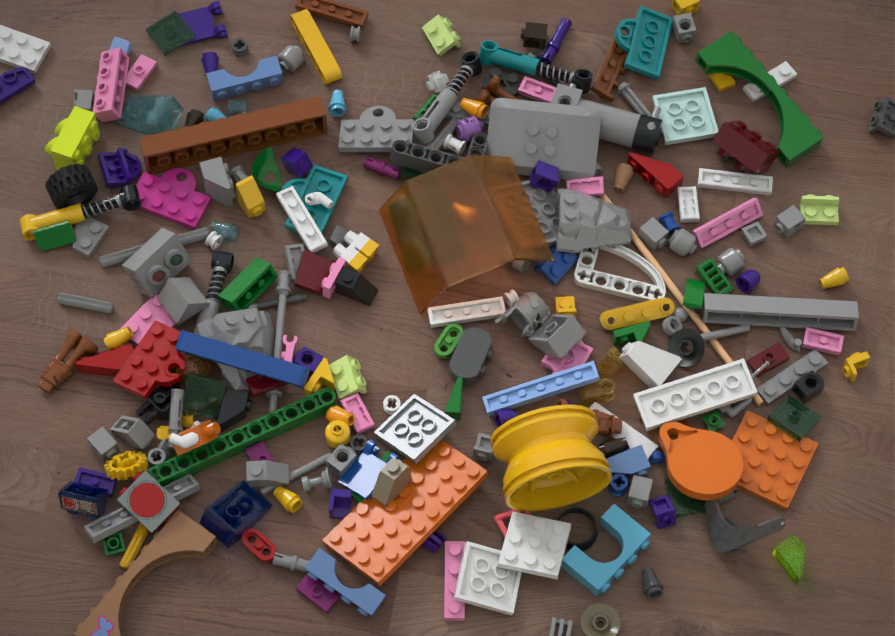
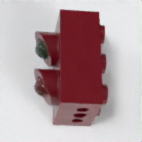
M740 120L723 123L712 140L720 146L716 154L721 155L726 160L735 157L739 160L735 168L741 169L746 174L750 171L759 173L769 170L780 153L776 150V146L769 141L765 142L761 139L762 136L758 132L750 131L746 128L747 125Z

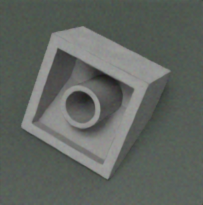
M553 314L528 340L549 357L561 359L569 353V350L574 345H577L582 340L586 332L573 315Z

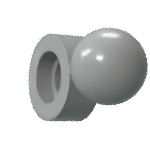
M676 308L672 316L663 320V330L669 336L682 329V322L688 316L684 308Z

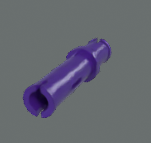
M567 18L561 19L551 41L548 42L546 50L541 57L543 64L545 60H547L545 65L552 63L567 31L572 25L570 19L567 23Z

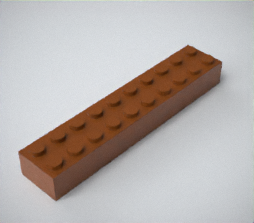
M321 96L310 97L306 100L292 101L288 104L275 105L262 110L257 109L253 112L240 113L228 118H219L215 121L201 122L193 126H183L176 130H166L154 135L149 134L139 138L147 173L153 175L174 168L196 165L199 162L218 157L226 158L327 134L326 112Z

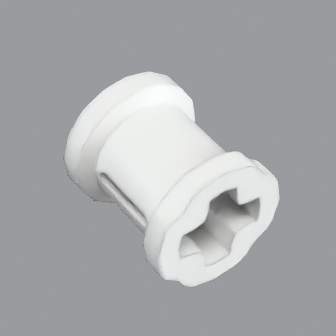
M449 134L442 148L445 150L449 149L455 152L457 156H461L467 143Z

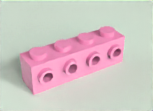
M121 48L101 52L92 111L102 123L121 119L130 58Z

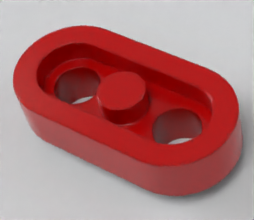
M250 528L243 532V546L261 562H272L277 552L275 545L257 529ZM254 538L256 541L254 543H250L249 540ZM265 551L270 552L268 556L263 555Z

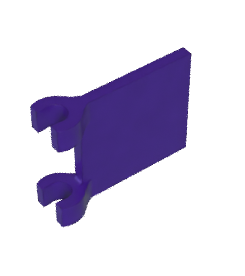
M215 1L204 8L173 15L180 46L211 38L223 39L228 37L224 24L218 25L216 28L214 25L213 15L223 14L219 1Z

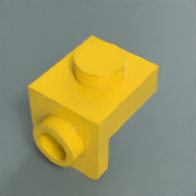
M856 352L849 358H846L842 370L850 382L856 380L858 375L857 369L867 366L870 360L868 352Z

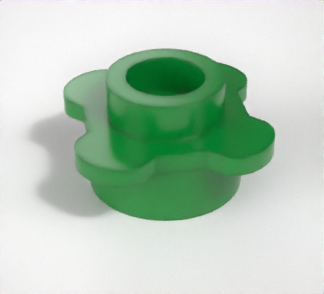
M714 411L711 415H704L702 418L708 431L715 432L725 427V421L721 419L718 411Z

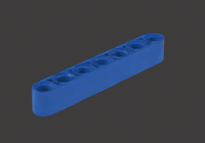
M183 330L180 332L175 350L302 388L305 386L310 370L302 365Z

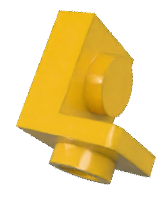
M574 296L555 297L556 314L573 315L576 318L577 311Z

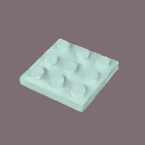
M706 87L654 95L652 97L654 107L658 106L661 108L659 119L663 120L661 129L665 145L713 138L719 130Z

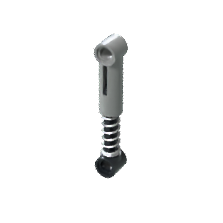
M469 51L462 55V64L457 75L454 76V79L451 80L447 88L442 89L423 117L413 123V130L419 143L427 144L434 139L435 130L457 101L458 92L462 91L461 88L465 86L464 83L468 82L467 79L477 76L482 72L483 67L477 52Z
M214 250L211 261L213 276L210 277L211 282L207 289L208 293L205 296L210 305L199 312L196 325L204 320L213 319L219 313L218 295L222 291L223 280L226 279L224 276L232 270L234 253ZM195 325L194 334H197V335H198V332H197V329H196V325ZM186 354V360L190 362L206 364L208 361L207 359Z

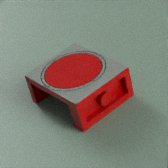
M145 470L143 473L139 472L132 479L134 483L129 488L125 486L118 495L120 497L117 500L154 535L170 515L174 514L182 505Z

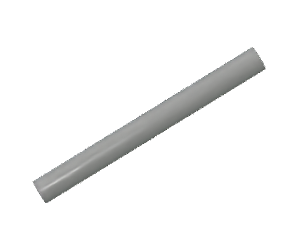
M329 452L290 472L289 482L325 464L326 459L331 453ZM263 486L259 489L261 494L265 495L275 490L278 486Z

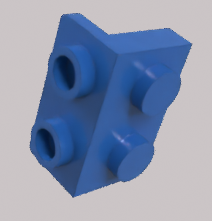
M555 244L548 248V253L545 256L540 257L536 261L537 265L533 270L535 272L540 271L554 285L579 258L575 253L556 251Z

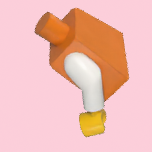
M186 413V416L182 415V425L189 428L177 434H168L169 427L160 426V428H157V438L162 440L169 439L178 456L218 437L221 429L217 422L212 423L210 419L204 422L194 421L193 414Z

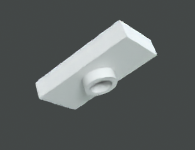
M696 186L677 187L680 222H699L700 215Z

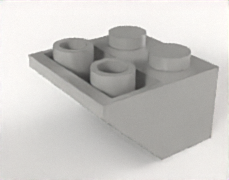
M221 157L199 162L206 195L225 206L233 207V199L236 198L232 179L229 178L227 163L223 164Z

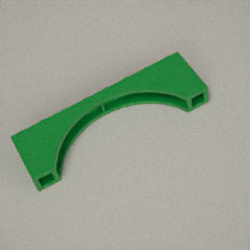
M730 31L697 53L695 62L705 74H728L742 78L760 88L771 101L777 112L781 128L780 142L777 148L780 153L777 158L785 168L820 146L824 138L821 131L812 125L809 117L800 111L797 103L792 101L788 97L787 92L776 83L775 78L768 74L763 64L757 61L752 51L743 45L738 35Z

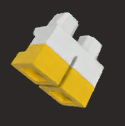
M350 230L343 239L349 246L345 248L339 243L333 249V254L337 258L346 259V268L360 273L377 253L379 244L362 232L357 235Z

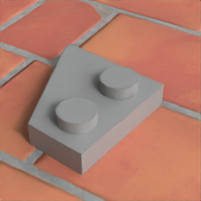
M86 216V221L75 224L76 242L73 243V250L90 259L109 232V226Z

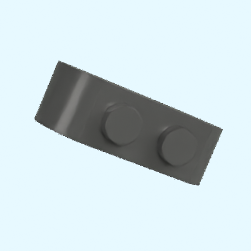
M478 327L468 328L463 331L449 362V375L454 382H456L458 377H462L463 386H471L478 382L480 376H484L487 369L485 364L487 360H491L494 353L492 339L487 331Z

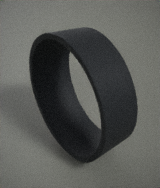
M582 508L565 510L557 521L567 514L581 513L589 517L594 523V533L587 541L582 543L568 541L566 546L568 551L574 545L581 551L587 550L597 539L598 530L595 518L590 512Z

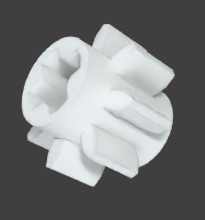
M436 71L428 75L429 81L426 82L429 90H434L435 93H438L442 89L447 88L446 83L449 82L446 73L441 74L440 71Z

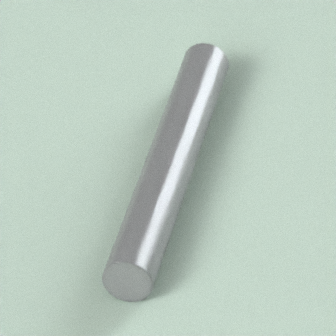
M740 325L700 335L704 341L748 332L750 331V326Z

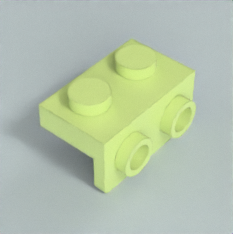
M438 14L426 23L422 29L436 53L442 56L452 47L460 48L462 45L459 42V35L451 28L452 23L450 20Z
M345 355L329 364L334 386L340 400L358 392L362 394L367 393L366 381L361 375V365L357 359Z

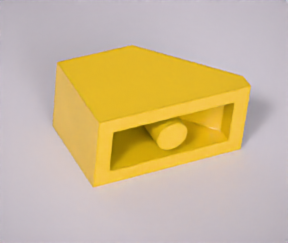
M251 175L236 183L238 203L248 218L251 219L254 216L261 215L265 211V201L253 176Z

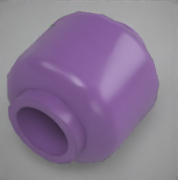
M475 116L459 120L456 126L458 138L466 142H470L475 133H482L484 130L483 122Z

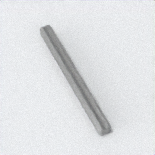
M204 227L176 236L181 244L185 245L207 239L210 233L208 228ZM143 245L100 256V264L102 267L127 261Z

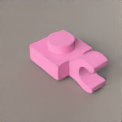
M287 335L283 336V345L286 347V351H282L281 360L294 363L293 358L298 343L297 336H294L292 342L287 341Z

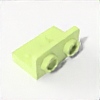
M812 194L802 196L799 207L800 212L806 218L804 224L838 225L839 197L832 195L815 196Z

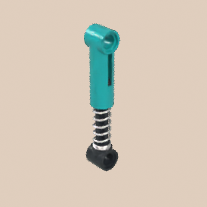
M486 40L481 43L479 52L481 64H496L532 76L540 74L541 77L545 75L553 80L558 79L559 82L564 81L565 84L568 83L570 85L574 83L577 89L583 90L582 94L590 91L593 74L587 69H577L575 72H568L567 69L565 71L561 70V68H555V66L551 67L549 64L545 65L543 62L541 63V59L501 48L494 41Z

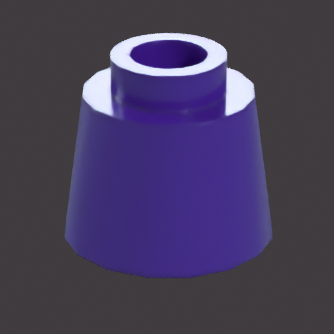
M748 270L737 276L735 280L738 288L746 294L751 293L760 283V274L756 270Z
M512 409L495 411L494 420L497 428L517 417L518 414L516 411H512Z

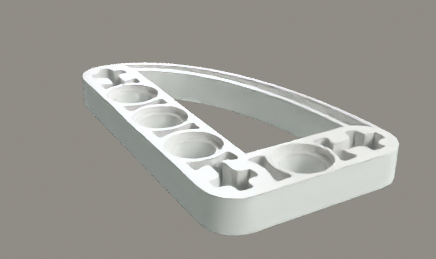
M607 245L598 246L596 250L588 252L589 248L581 249L574 273L576 285L640 302L657 299L654 298L655 293H659L658 298L665 297V283L660 273L651 263L634 251L622 245L607 247ZM599 249L613 253L633 263L643 270L655 285L594 270ZM590 258L592 263L586 265L582 262V259ZM581 275H585L583 280L580 279ZM603 278L606 284L598 285L596 280ZM622 283L624 289L617 290L614 284ZM639 287L643 290V293L637 295L632 290Z

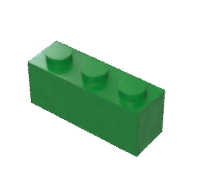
M256 257L218 297L227 310L247 309L278 278V275L271 263Z

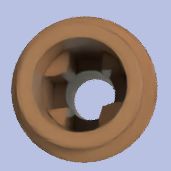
M620 163L616 167L614 190L624 192L634 174L631 165Z

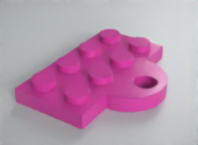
M182 168L168 170L161 178L143 172L136 185L141 199V206L138 209L193 230L197 229L212 201L210 196L196 191L195 177L191 172ZM179 176L187 177V179L182 182L177 180Z

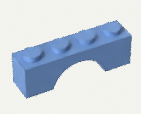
M277 56L259 60L256 70L244 77L230 75L224 69L206 73L213 101L223 100L234 95H242L250 91H259L262 88L274 87L283 83V74Z
M319 548L305 567L308 570L307 575L315 581L320 578L325 582L323 585L332 593L335 590L341 593L340 598L349 605L351 602L358 605L359 607L356 610L366 617L368 614L373 616L386 595L371 584L357 589L344 586L336 575L337 560Z

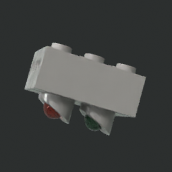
M161 228L123 263L122 267L137 290L153 298L164 287L168 278H174L192 260L176 234Z

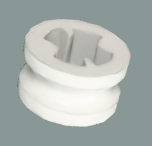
M213 231L208 235L205 245L211 246L212 250H216L222 243L223 236Z
M513 289L510 290V293L506 292L503 294L508 307L514 305L519 300L517 293Z
M389 395L383 401V409L389 415H392L401 407L400 399L397 396ZM389 402H392V404L395 402V408H392V406L389 408Z

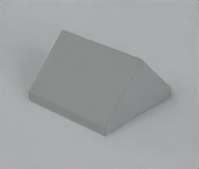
M189 277L168 278L157 298L177 326L210 305Z

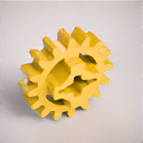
M126 451L123 454L119 453L114 457H110L111 460L106 461L104 468L107 477H110L111 480L117 478V481L128 480L130 477L134 478L139 472L147 470L149 465L146 454H142L141 451L138 453Z

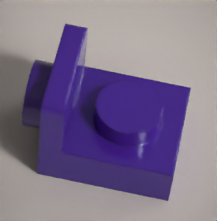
M668 495L649 499V507L656 518L658 529L676 524L675 508Z

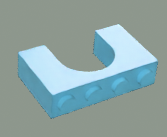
M615 504L602 515L599 525L619 541L622 549L620 556L611 562L601 563L594 561L574 545L563 557L561 565L565 571L596 597L601 592L605 594L611 587L610 583L614 578L619 579L625 571L624 567L627 564L632 565L638 557L637 553L640 550L645 551L650 545L651 533Z

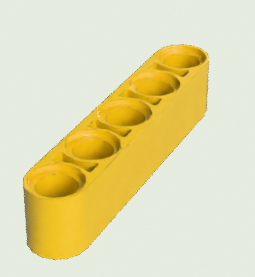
M308 9L290 15L291 23L323 83L327 85L342 79V72Z

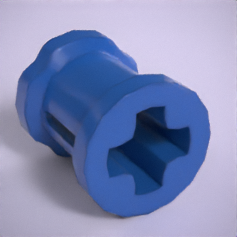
M667 212L658 218L659 223L669 231L668 237L676 229L678 231L681 229L680 225H677L674 220L673 212Z
M615 474L612 476L609 492L613 497H622L626 493L628 479L625 475Z

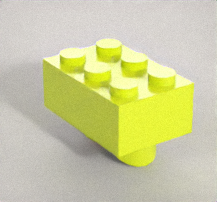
M74 106L69 117L62 120L56 126L55 134L59 136L49 141L44 149L45 153L52 155L56 170L68 165H84L86 157L92 152L94 142L100 137L98 121L94 112Z

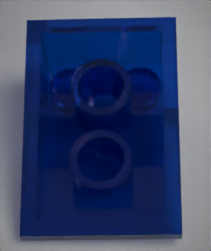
M243 480L206 507L199 523L215 535L226 547L230 548L242 539L243 532L252 528L273 505L254 488L249 487L248 483Z

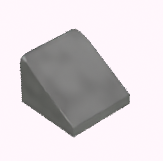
M337 225L330 238V246L335 248L340 243L347 248L349 244L343 239L348 231Z

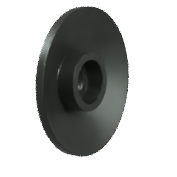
M684 328L676 331L671 336L668 343V352L682 359L678 363L679 366L691 367L702 359L705 352V343L697 331ZM690 344L691 350L688 352L686 348Z

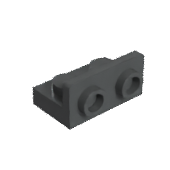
M886 96L874 104L873 116L869 121V132L873 133L878 130L888 137L894 138L895 101Z

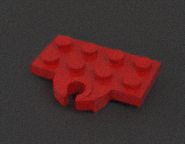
M155 320L114 378V385L147 400L157 384L163 387H172L173 384L181 380L178 373H170L173 368H180L183 373L187 371V363L182 353L175 350L180 331Z

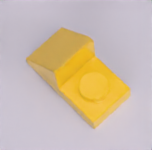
M326 358L322 359L304 387L305 397L320 391L322 385L335 391L334 380Z

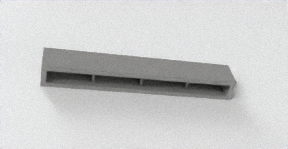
M704 293L702 304L703 323L856 331L859 320L857 301Z

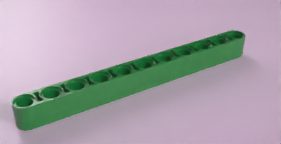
M330 388L317 391L223 434L202 446L151 467L146 471L162 487L189 473L191 475L199 473L244 452L247 448L261 441L264 443L325 415L330 407L336 406L335 392ZM326 398L331 399L330 402H324L323 400ZM308 406L314 407L312 410H306L305 408ZM291 414L296 415L295 418H288ZM271 423H278L275 427L270 426ZM254 431H260V432H261V433L258 434V435H253V434H252V432H254ZM236 439L243 440L241 443L234 442ZM219 447L225 448L223 451H216ZM202 455L207 456L203 460L198 459V457ZM182 464H189L186 468L180 467ZM164 472H170V473H171L170 475H168V476H166V477H165V476H162V474H163Z

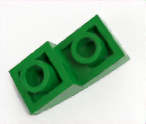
M686 278L683 306L691 310L702 309L705 282Z
M121 530L102 539L106 556L126 551Z

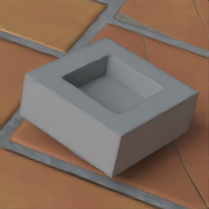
M758 221L741 229V233L750 247L767 239V235Z

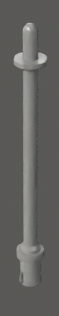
M288 271L279 272V281L276 287L279 302L274 357L281 359L286 298L291 293V288L289 287L291 272ZM279 388L266 393V397L270 398V413L277 410V400L283 396L282 392L278 391Z

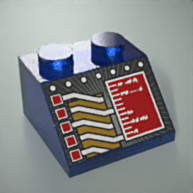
M70 481L58 493L61 509L67 510L70 514H86L88 518L95 519L101 517L106 510L109 490Z

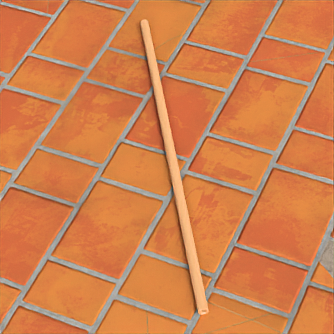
M606 194L605 196H599L601 200L612 203ZM631 228L632 242L645 259L657 269L667 288L687 311V314L703 334L711 332L695 310L683 306L682 293ZM717 339L708 340L725 364L734 362ZM759 394L751 397L757 406L764 403Z

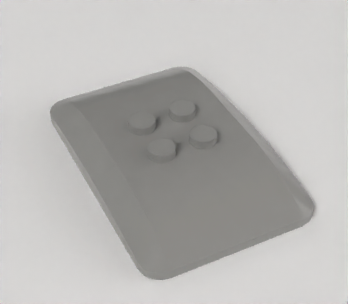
M496 98L490 106L485 166L492 172L531 176V171L539 160L558 167L560 179L571 180L594 177L601 113L594 107Z

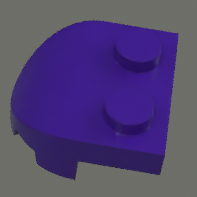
M118 148L117 152L98 153L97 159L106 187H123L132 184L141 170L139 158L128 153V150L125 148Z

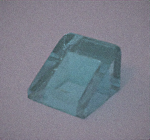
M229 100L227 107L228 117L247 113V100Z

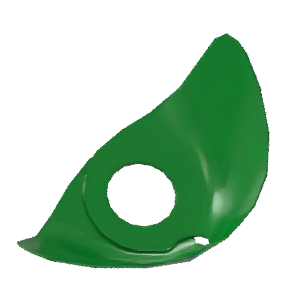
M267 147L255 158L251 169L252 175L262 187L280 192L281 174L274 159L273 149ZM267 173H274L276 180L269 183L265 181L264 177Z

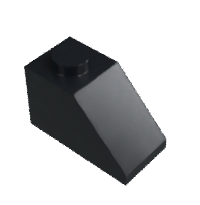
M345 267L341 269L335 281V292L367 306H371L378 292V289L364 276Z
M225 389L217 421L221 429L220 432H224L246 418L247 411H251L252 408L249 392Z

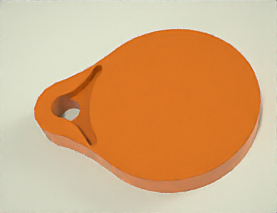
M674 421L664 423L660 427L658 439L665 455L667 473L673 485L680 492L694 499L716 500L727 496L735 490L741 480L743 458L739 448L733 441L720 433L692 428ZM673 434L677 436V439L671 440L669 435Z

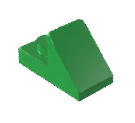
M650 321L614 330L612 334L613 345H626L630 341H641L644 343L649 333Z

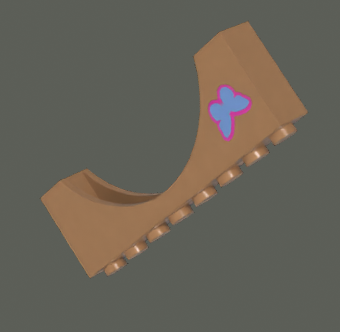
M179 510L175 514H171L166 520L165 526L155 532L153 540L149 545L146 544L141 549L139 557L129 563L127 571L123 576L117 577L110 591L107 590L103 594L101 602L90 609L85 621L80 622L76 626L74 636H122L121 616L124 604L138 581L157 566L180 558L205 559L217 545L216 536Z

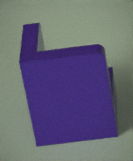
M331 488L329 518L344 519L350 513L351 490Z

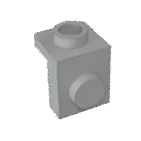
M478 433L473 449V457L480 461H492L494 454L490 442L491 435Z

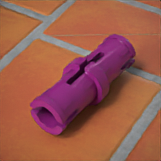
M369 156L366 157L363 164L364 168L378 172V175H385L395 180L399 179L402 169L390 166L385 161L381 162Z

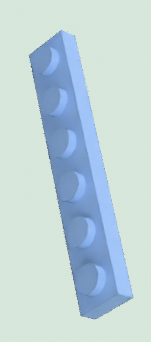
M594 361L483 396L482 398L489 417L494 415L495 411L514 409L600 381Z

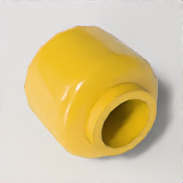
M341 420L330 422L325 429L327 444L334 449L341 443L344 446L349 444L351 433L348 424Z

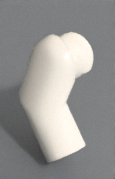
M314 192L305 196V202L309 205L322 204L327 209H330L334 204V201L321 192Z

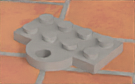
M385 106L370 107L361 114L359 120H341L338 150L339 152H391L392 144L396 140L413 143L414 130L412 125L414 119H396L395 113ZM378 113L383 114V115L380 116V117L374 116L375 114H378Z

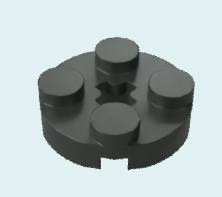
M491 69L490 73L483 80V90L496 74L500 77V84L506 86L502 88L516 97L519 89L518 76L509 70ZM490 92V94H491L495 99H496V98H500V97H498V96H496L495 94H493V93Z

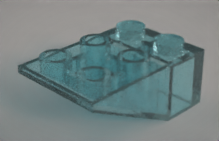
M131 94L122 110L121 119H118L116 124L146 135H154L166 130H173L184 109L173 95Z

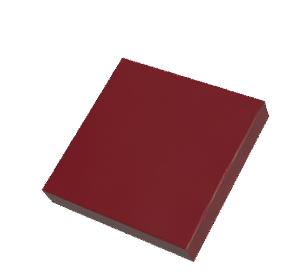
M304 250L301 254L294 286L323 296L321 283L325 277L329 276V269L332 263H336V261Z

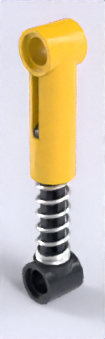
M126 185L113 198L107 197L106 200L94 201V203H88L86 206L78 203L37 216L34 214L24 215L19 220L22 235L25 240L31 241L35 240L34 230L65 221H69L71 225L86 221V216L89 218L93 214L97 216V213L103 214L104 211L116 210L117 207H122L127 211H134L140 208L141 199L138 188L135 185Z

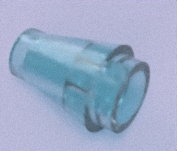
M214 220L210 225L211 231H216L218 235H222L227 241H235L239 235V227L236 224Z

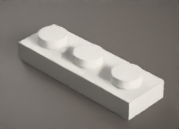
M787 61L768 72L769 75L775 78L776 83L780 87L797 76V73ZM749 83L743 87V91L753 103L766 96L754 84Z

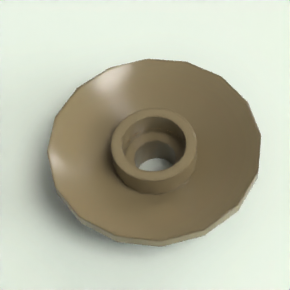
M592 604L581 615L580 626L585 636H616L620 630L621 620L619 614L608 604ZM600 622L603 624V627L598 628L596 624Z

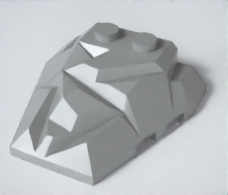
M556 188V205H559V229L556 235V251L579 253L581 249L585 248L596 250L598 246L607 245V247H614L631 243L630 210L575 189Z
M258 308L219 313L213 319L204 320L196 325L198 335L273 357L275 329L269 312L259 311ZM217 363L222 370L221 374L231 389L249 391L245 379L257 374Z

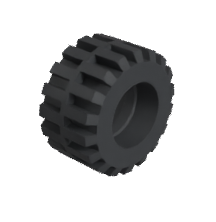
M83 164L68 165L57 170L49 177L45 185L56 209L78 203L85 205L98 192V186L89 168Z

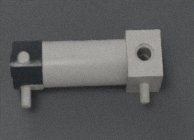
M558 83L551 103L597 108L601 113L599 139L651 155L654 154L662 133L663 120L659 119L660 107H654L651 116L637 114L582 99L583 90L577 89L574 83H571L569 86Z

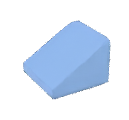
M114 37L110 50L121 48L129 55L132 50L131 43Z

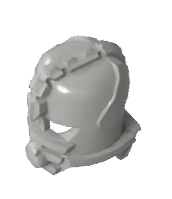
M526 292L524 296L519 298L514 305L510 306L494 322L496 324L499 322L503 324L508 319H511L523 331L520 335L521 337H531L535 332L534 329L538 326L537 324L539 322L544 324L551 313L549 307L537 293Z

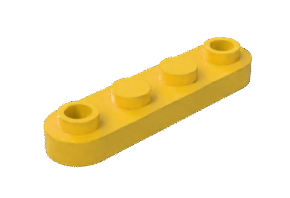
M661 297L604 311L600 315L599 321L603 328L613 330L670 316L674 312L675 305L671 299ZM664 304L668 305V309L666 311L663 310ZM609 317L613 318V322L611 324H609L607 321Z

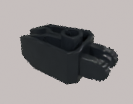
M180 381L173 384L172 387L159 386L154 389L147 398L146 403L138 408L136 415L140 417L150 411L151 413L144 419L146 425H150L156 419L166 421L170 416L171 389H179ZM186 387L182 388V390H184L183 400H184V398H185V396H186V392H187V388H186Z

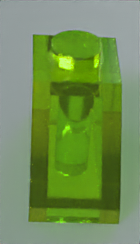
M793 534L776 545L772 554L797 585L803 576L806 547L804 542Z

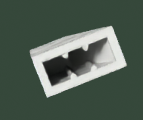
M641 341L627 343L622 349L623 353L619 356L649 388L662 385L682 360L677 355Z

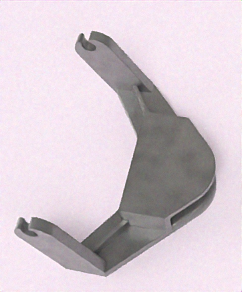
M736 490L720 499L706 500L704 505L713 546L721 553L736 554L745 550L748 544L781 531L786 525L782 521L786 519L782 516H777L760 524L742 528L729 518L724 517L718 505L736 497L738 494Z

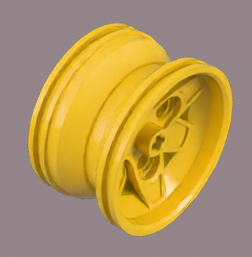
M580 405L544 407L521 414L505 422L494 431L490 438L493 454L496 459L508 464L503 478V493L508 507L522 512H540L567 507L596 495L609 485L612 480L609 462L605 455L591 443L597 435L599 427L595 413L590 408Z

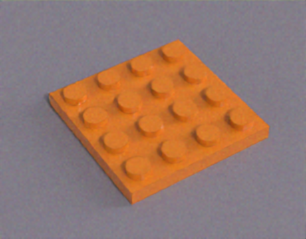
M747 410L732 439L739 448L743 458V472L737 487L787 511L819 443Z

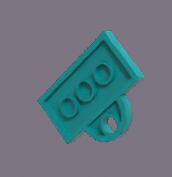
M640 5L636 19H624L618 24L614 31V38L617 45L627 52L625 68L656 80L659 78L673 18ZM620 30H625L628 36L623 35Z
M313 164L314 167L311 168L307 179H292L283 186L282 190L291 186L294 187L323 235L348 181V176ZM321 192L334 201V204L330 209H327L322 204L309 205L305 202V196L310 193ZM288 217L285 228L297 232Z

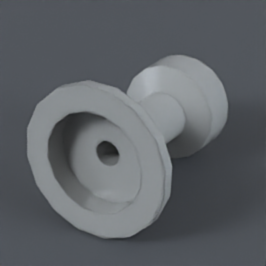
M328 467L321 472V477L309 479L308 476L301 477L305 492H309L313 486L321 484L325 488L333 489V482Z

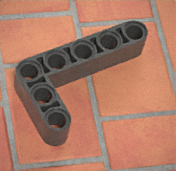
M480 132L473 135L466 158L404 140H396L392 144L390 160L398 165L472 185L478 180L488 145L487 135Z

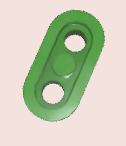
M453 323L446 326L434 345V352L437 357L447 359L452 356L463 333L460 325ZM451 334H456L457 336H456V337H451L450 335H451Z

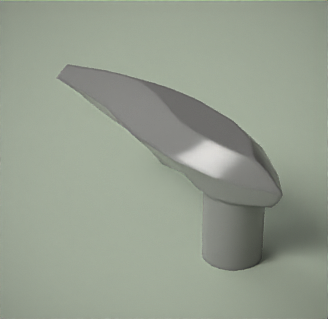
M780 327L785 342L793 350L800 352L802 340L796 339L793 333L786 327Z

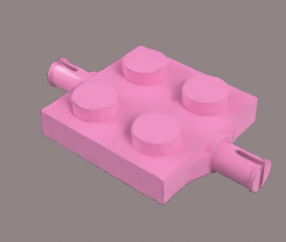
M581 340L569 350V353L564 358H551L545 354L541 365L552 370V374L587 363L594 348L584 344Z

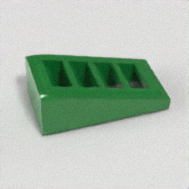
M711 257L696 267L695 274L701 281L705 282V285L713 294H729L734 291L728 279ZM719 279L720 282L714 285L713 283ZM723 285L725 286L724 289L718 291V288H720Z
M462 377L457 378L445 408V414L456 421L461 419Z

